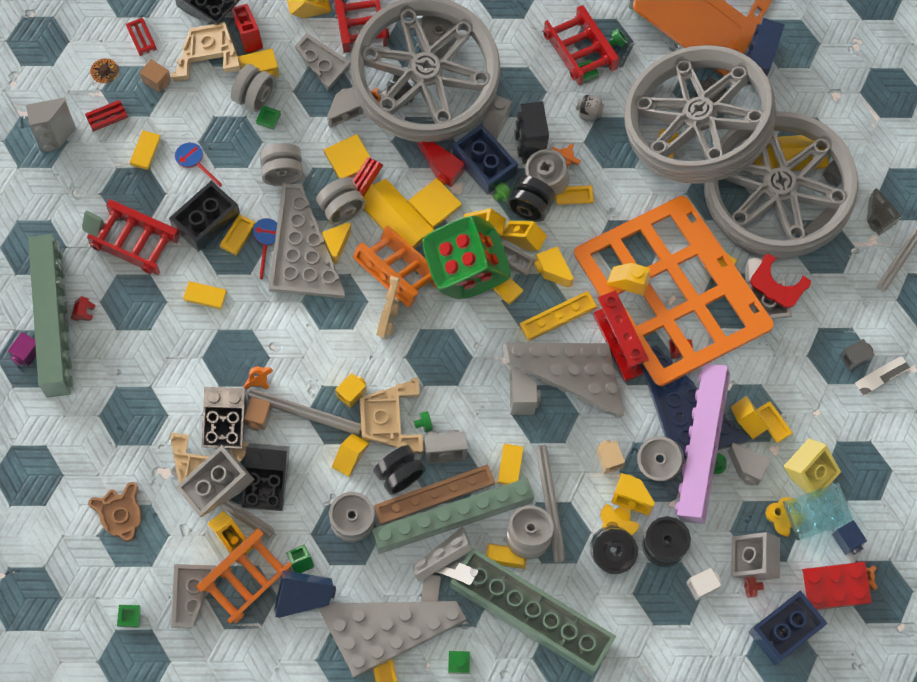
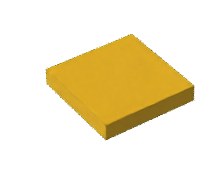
M357 134L323 149L325 156L339 179L356 176L367 157H370Z
M437 178L408 200L410 205L433 229L462 207V203Z

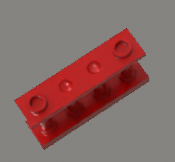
M334 0L343 53L351 52L350 45L354 44L353 42L356 41L359 35L349 34L348 29L352 26L365 25L372 17L349 19L345 18V13L347 11L372 7L376 8L377 13L381 10L379 0L348 4L342 2V0ZM385 28L375 38H382L383 47H387V39H390L388 28Z
M584 5L577 7L574 19L558 26L552 27L548 20L545 21L543 30L545 39L551 42L568 68L572 80H576L579 86L583 85L584 74L601 66H608L611 72L618 69L619 57ZM576 25L581 26L584 30L563 41L557 35ZM586 38L590 39L593 44L573 54H570L566 48ZM593 52H599L602 57L601 59L581 68L575 62V60Z
M109 199L106 207L110 216L97 237L90 234L87 235L90 247L96 251L103 250L134 264L147 274L154 273L159 275L160 271L155 263L168 242L172 241L177 244L180 239L178 229ZM121 218L127 224L115 244L104 241L115 221ZM133 227H141L144 231L132 252L130 253L122 249L121 247ZM150 235H159L161 239L149 260L139 257L138 255Z
M617 291L599 296L597 299L602 309L594 311L593 316L605 342L609 344L611 355L624 382L643 376L640 364L649 361V358Z

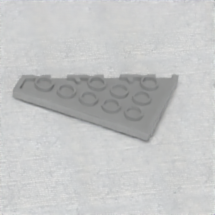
M283 183L269 292L345 299V291L303 186Z
M506 342L502 345L507 365L518 368L525 374L530 373L538 377L540 381L552 387H557L562 392L572 393L578 396L577 399L589 405H594L602 411L607 410L615 414L616 418L624 416L608 343Z
M457 601L330 603L328 606L318 608L354 679L466 622V618Z

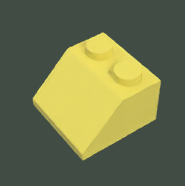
M808 439L784 465L791 480L815 500L841 473L828 447L811 439Z

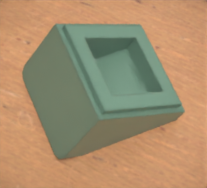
M85 211L82 230L97 237L104 226V221L101 217Z

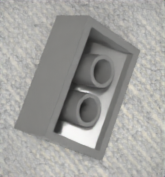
M65 97L26 105L29 126L41 152H51L61 148L76 129Z

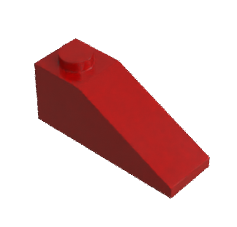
M248 4L234 7L231 10V14L245 53H253L263 49L259 28Z
M417 142L435 177L443 185L451 188L464 173L465 163L435 142Z

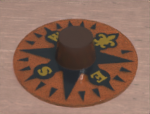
M99 59L91 66L90 73L95 81L108 83L117 77L118 66L111 59Z

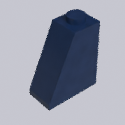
M283 570L274 607L275 617L281 618L328 606L331 598L334 599L336 593V586L333 585L332 578Z

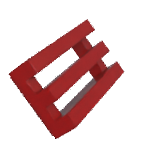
M143 17L126 23L139 56H142L144 52L146 54L150 53L152 49L153 51L157 50ZM140 23H141V25H142V27H143V29H144V31H145V34H146V36H147V38H148V40H149V42H150V45H148V46H147V44H146V42H145V39H144V37H143V35H142V33H141V31H140V29H139L138 24H140ZM132 26L135 27L136 32L143 45V48H140L139 43L131 28Z
M120 100L85 113L93 132L128 118ZM104 119V120L101 121V122H98V123H96V124H93L94 122H97V121H99V120Z
M367 157L353 179L357 191L363 197L383 167V164L370 157Z

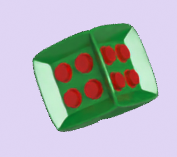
M467 216L430 232L423 238V249L431 276L438 290L446 296L454 299L470 298L504 283L511 277L508 259L500 236L493 224L481 217Z

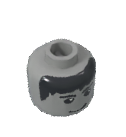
M585 95L582 100L579 99L576 110L579 111V117L590 121H596L597 118H601L604 108L602 100L591 95Z

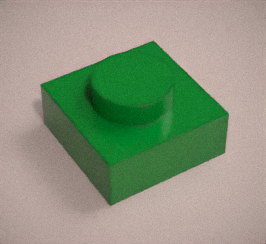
M589 59L577 65L581 68L593 61ZM595 69L584 74L583 83L598 78V70Z
M263 105L256 124L274 130L281 116V111Z
M119 605L117 626L139 628L141 606Z
M449 651L448 674H469L470 651Z

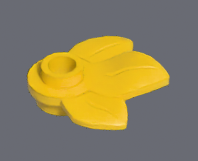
M782 498L778 503L770 504L765 512L766 518L774 523L775 530L785 537L789 536L790 527H799L804 523L802 515L795 510L797 501L793 498Z
M606 504L601 510L602 528L618 526L625 529L632 536L640 526L638 523L630 521L631 510L620 506L614 510L612 506Z

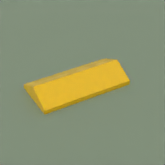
M803 135L777 137L787 162L815 142ZM771 144L767 145L771 169L779 168ZM817 147L819 150H825L822 147ZM761 154L753 161V165L763 166ZM810 155L791 169V171L803 170L814 157ZM828 155L814 169H825L829 165Z
M387 179L371 185L364 195L366 204L363 209L384 231L388 225L414 249L423 243V238L427 234L434 231Z

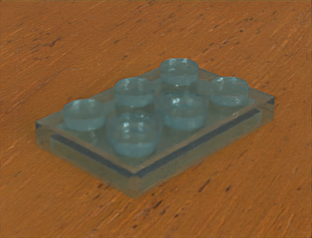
M839 483L783 502L797 541L853 521Z

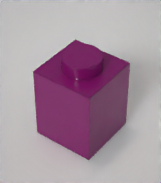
M23 332L19 334L8 349L11 360L19 366L23 364L29 367L36 357L35 339Z

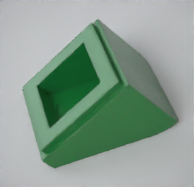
M305 544L286 552L294 572L303 573L314 568L313 561Z

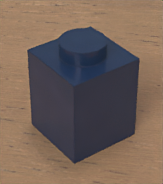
M854 520L838 528L832 534L845 555L850 552L853 555L864 549L863 545L867 542Z

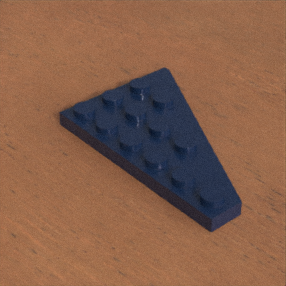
M657 345L650 347L663 368L673 364V361L666 357ZM641 363L664 436L675 441L682 448L684 459H686L685 450L686 446L690 444L691 439L689 438V428L693 426L694 422L692 410L697 405L695 393L699 388L694 385V382L687 375L664 386H659L653 381L645 366ZM724 414L718 450L729 448L732 443L738 445L747 443V436H744Z

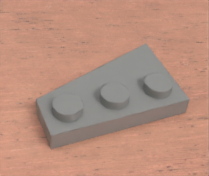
M308 33L295 45L296 51L328 91L351 66L349 60Z
M463 526L413 566L414 575L419 582L472 551L467 532Z
M174 564L171 628H193L206 594L205 590L200 593L195 586L216 565Z

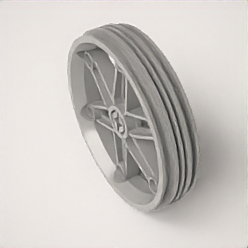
M451 0L395 1L379 10L369 19L354 43L351 55V82L357 101L376 125L401 139L414 142H439L464 133L487 113L498 89L500 58L491 33L473 12ZM417 16L439 17L457 25L430 46ZM405 18H411L412 20H411V21H406V20H404V19H405ZM400 20L408 52L370 47L380 32ZM410 30H415L424 52L415 54ZM465 30L467 31V33H461L459 31ZM471 36L482 51L486 72L450 62ZM453 38L457 40L441 60L434 55ZM372 55L374 58L368 59L366 56ZM381 58L409 62L408 69L382 62ZM364 65L400 76L399 80L379 103L371 94L366 83ZM443 69L468 76L470 80L442 77ZM411 78L416 85L398 100H395V95ZM482 79V80H484L485 82H484V83H478L476 80ZM436 85L441 105L440 109H436L427 86ZM443 86L482 91L478 99L468 110L451 119ZM421 92L435 124L413 123L400 119L393 114ZM389 105L392 108L384 109L383 106ZM444 117L447 119V121L442 122L439 120V118Z
M702 45L687 47L671 52L656 60L636 79L626 101L624 114L625 128L630 145L637 157L656 174L682 183L714 182L730 177L749 166L767 146L776 122L774 91L763 70L748 56L721 46ZM721 69L730 72L704 91L694 70ZM678 75L683 98L648 97L659 85ZM691 80L698 97L689 98L686 86L687 81ZM749 81L760 96L762 110L730 105L729 103ZM729 84L732 85L730 89L717 102L714 103L711 101V99H713L725 87H727ZM657 107H658V108L681 109V110H682V113L680 114V113L666 112V111H660V110H656V109H657ZM718 114L744 117V120L717 118ZM641 116L671 124L650 146L640 132L639 120ZM683 125L689 127L670 144L668 143L669 139ZM710 128L714 147L710 149L702 134V131ZM717 129L753 131L743 144L723 155ZM696 136L707 160L681 161L668 158V156Z
M780 111L776 112L775 127L767 144H771L779 168L771 169L766 146L761 153L763 166L750 164L740 171L764 176L762 183L736 174L722 179L755 191L732 216L722 202L718 181L704 183V195L714 222L733 243L760 256L769 253L775 258H792L821 248L842 231L856 203L858 174L848 147L832 129L809 116ZM729 130L720 139L723 155L732 151L742 141L748 139L753 131ZM774 131L800 134L815 142L787 162ZM817 147H822L825 150H819ZM830 154L840 171L843 190L827 186L806 177ZM812 155L814 158L796 176L791 169ZM802 186L825 194L826 197L797 193L798 187ZM765 193L770 200L749 214L747 210ZM837 197L841 201H835L833 198ZM790 200L795 225H790L782 201ZM799 203L837 210L827 224L805 236ZM774 207L787 239L763 237L747 230L746 227ZM740 218V219H742L744 222H743V223H738L735 219ZM795 233H796V234L800 235V237H799V238H795V237H793L791 234H795Z

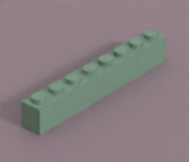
M528 478L374 528L372 529V536L378 554L531 504L534 500V494Z

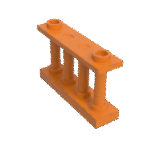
M388 225L383 231L380 238L381 241L370 248L362 242L355 250L353 259L388 290L391 284L389 283L391 276L400 279L395 297L408 308L414 304L419 294L418 290L426 284L430 283L433 287L437 288L431 276L427 260ZM388 246L395 253L383 261L375 253ZM402 258L409 265L397 273L390 265ZM413 271H417L423 278L411 286L403 278Z
M259 528L195 586L200 593L204 590L206 592L209 591L231 615L226 620L228 623L234 621L236 624L245 615L243 611L279 577L281 579L283 570L290 571L288 568L292 566L290 562L283 566L262 544L263 540L260 537L264 534ZM250 547L256 548L277 571L269 580L246 557L245 551ZM235 561L237 563L240 562L262 586L253 595L231 572L232 569L229 566ZM217 577H225L246 600L240 608L236 609L215 586L214 580Z

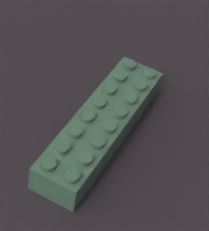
M52 234L28 237L38 385L46 398L71 395L70 388L73 387V378L69 376V369H72V362L67 354V351L70 350V341L66 338V332H69V325L64 315L68 311L67 304L63 301V296H66V288L62 284V278H65V273L60 263V260H63V252Z
M472 548V551L469 552L462 564L478 570L477 575L470 585L453 578L450 582V588L593 676L615 640L616 635Z

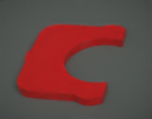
M768 253L762 258V263L752 275L750 283L753 288L764 294L769 300L775 301L784 308H792L803 292L810 287L811 280L802 275L801 280L793 286L778 284L771 275V265L777 258Z

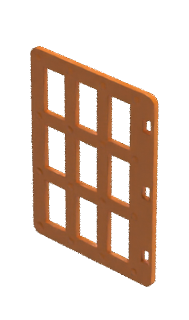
M678 196L574 249L576 260L599 296L615 290L619 295L626 290L607 285V279L591 255L611 246L622 265L628 263L637 264L622 240L641 231L660 260L647 266L650 268V279L667 271L687 300L667 310L649 283L643 297L656 317L636 326L627 312L649 358V361L644 362L643 365L653 381L659 386H664L769 333L773 329V320L690 200L685 196ZM693 214L697 221L691 223L687 216ZM668 217L673 219L690 244V246L672 255L652 227V225ZM698 256L717 284L716 287L700 295L697 294L679 267L680 264ZM723 258L728 266L722 268L718 260ZM724 296L745 325V328L727 337L706 307V305ZM753 304H755V306L759 310V312L755 314L749 307ZM692 312H695L715 342L697 352L693 350L675 323L676 320ZM662 327L684 358L666 368H663L644 338Z

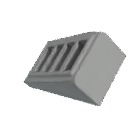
M501 241L507 258L509 254L512 255L511 259L508 260L510 270L527 276L535 259ZM516 257L519 258L517 264L514 263ZM523 261H526L524 268H522Z

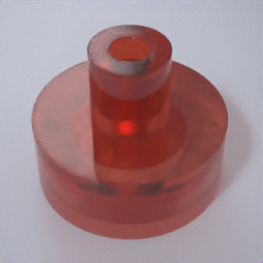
M745 577L744 589L747 598L757 597L758 591L764 590L763 582H756L754 577Z

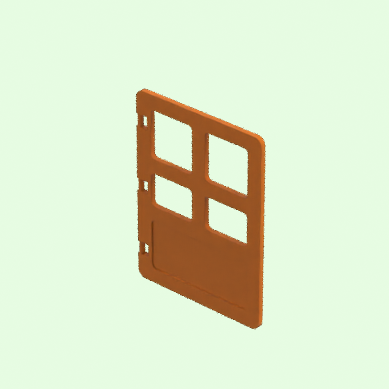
M635 0L633 8L639 15L684 48L712 45L730 48L744 54L752 40L757 24L761 23V19L772 0H755L747 17L724 0ZM756 8L761 11L758 17L754 15ZM713 69L722 77H724L730 72L721 69Z

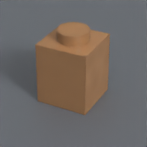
M152 59L139 72L142 82L159 93L164 88H167L171 82L169 70Z
M251 397L244 417L245 425L249 429L259 431V429L265 430L272 409L271 402Z

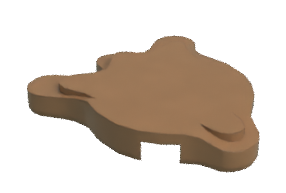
M129 482L121 495H118L114 489H111L103 498L93 497L88 501L89 507L99 514L103 528L109 534L120 537L125 542H130L135 538V532L142 520L141 509L136 501L138 485L135 482Z

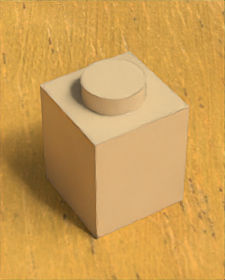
M607 440L599 444L596 454L603 473L606 474L622 469L625 461L618 442Z

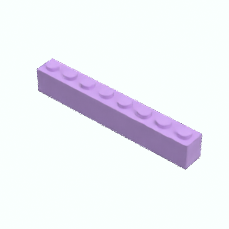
M706 364L703 366V371L700 370L699 372L700 388L695 393L697 405L692 410L694 422L693 426L689 428V438L691 439L690 444L686 446L685 450L687 461L682 467L683 483L679 484L680 501L675 506V513L682 522L705 524L731 374L728 366Z

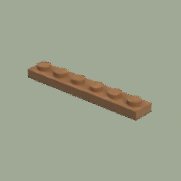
M487 464L374 505V510L380 526L493 486L495 481Z

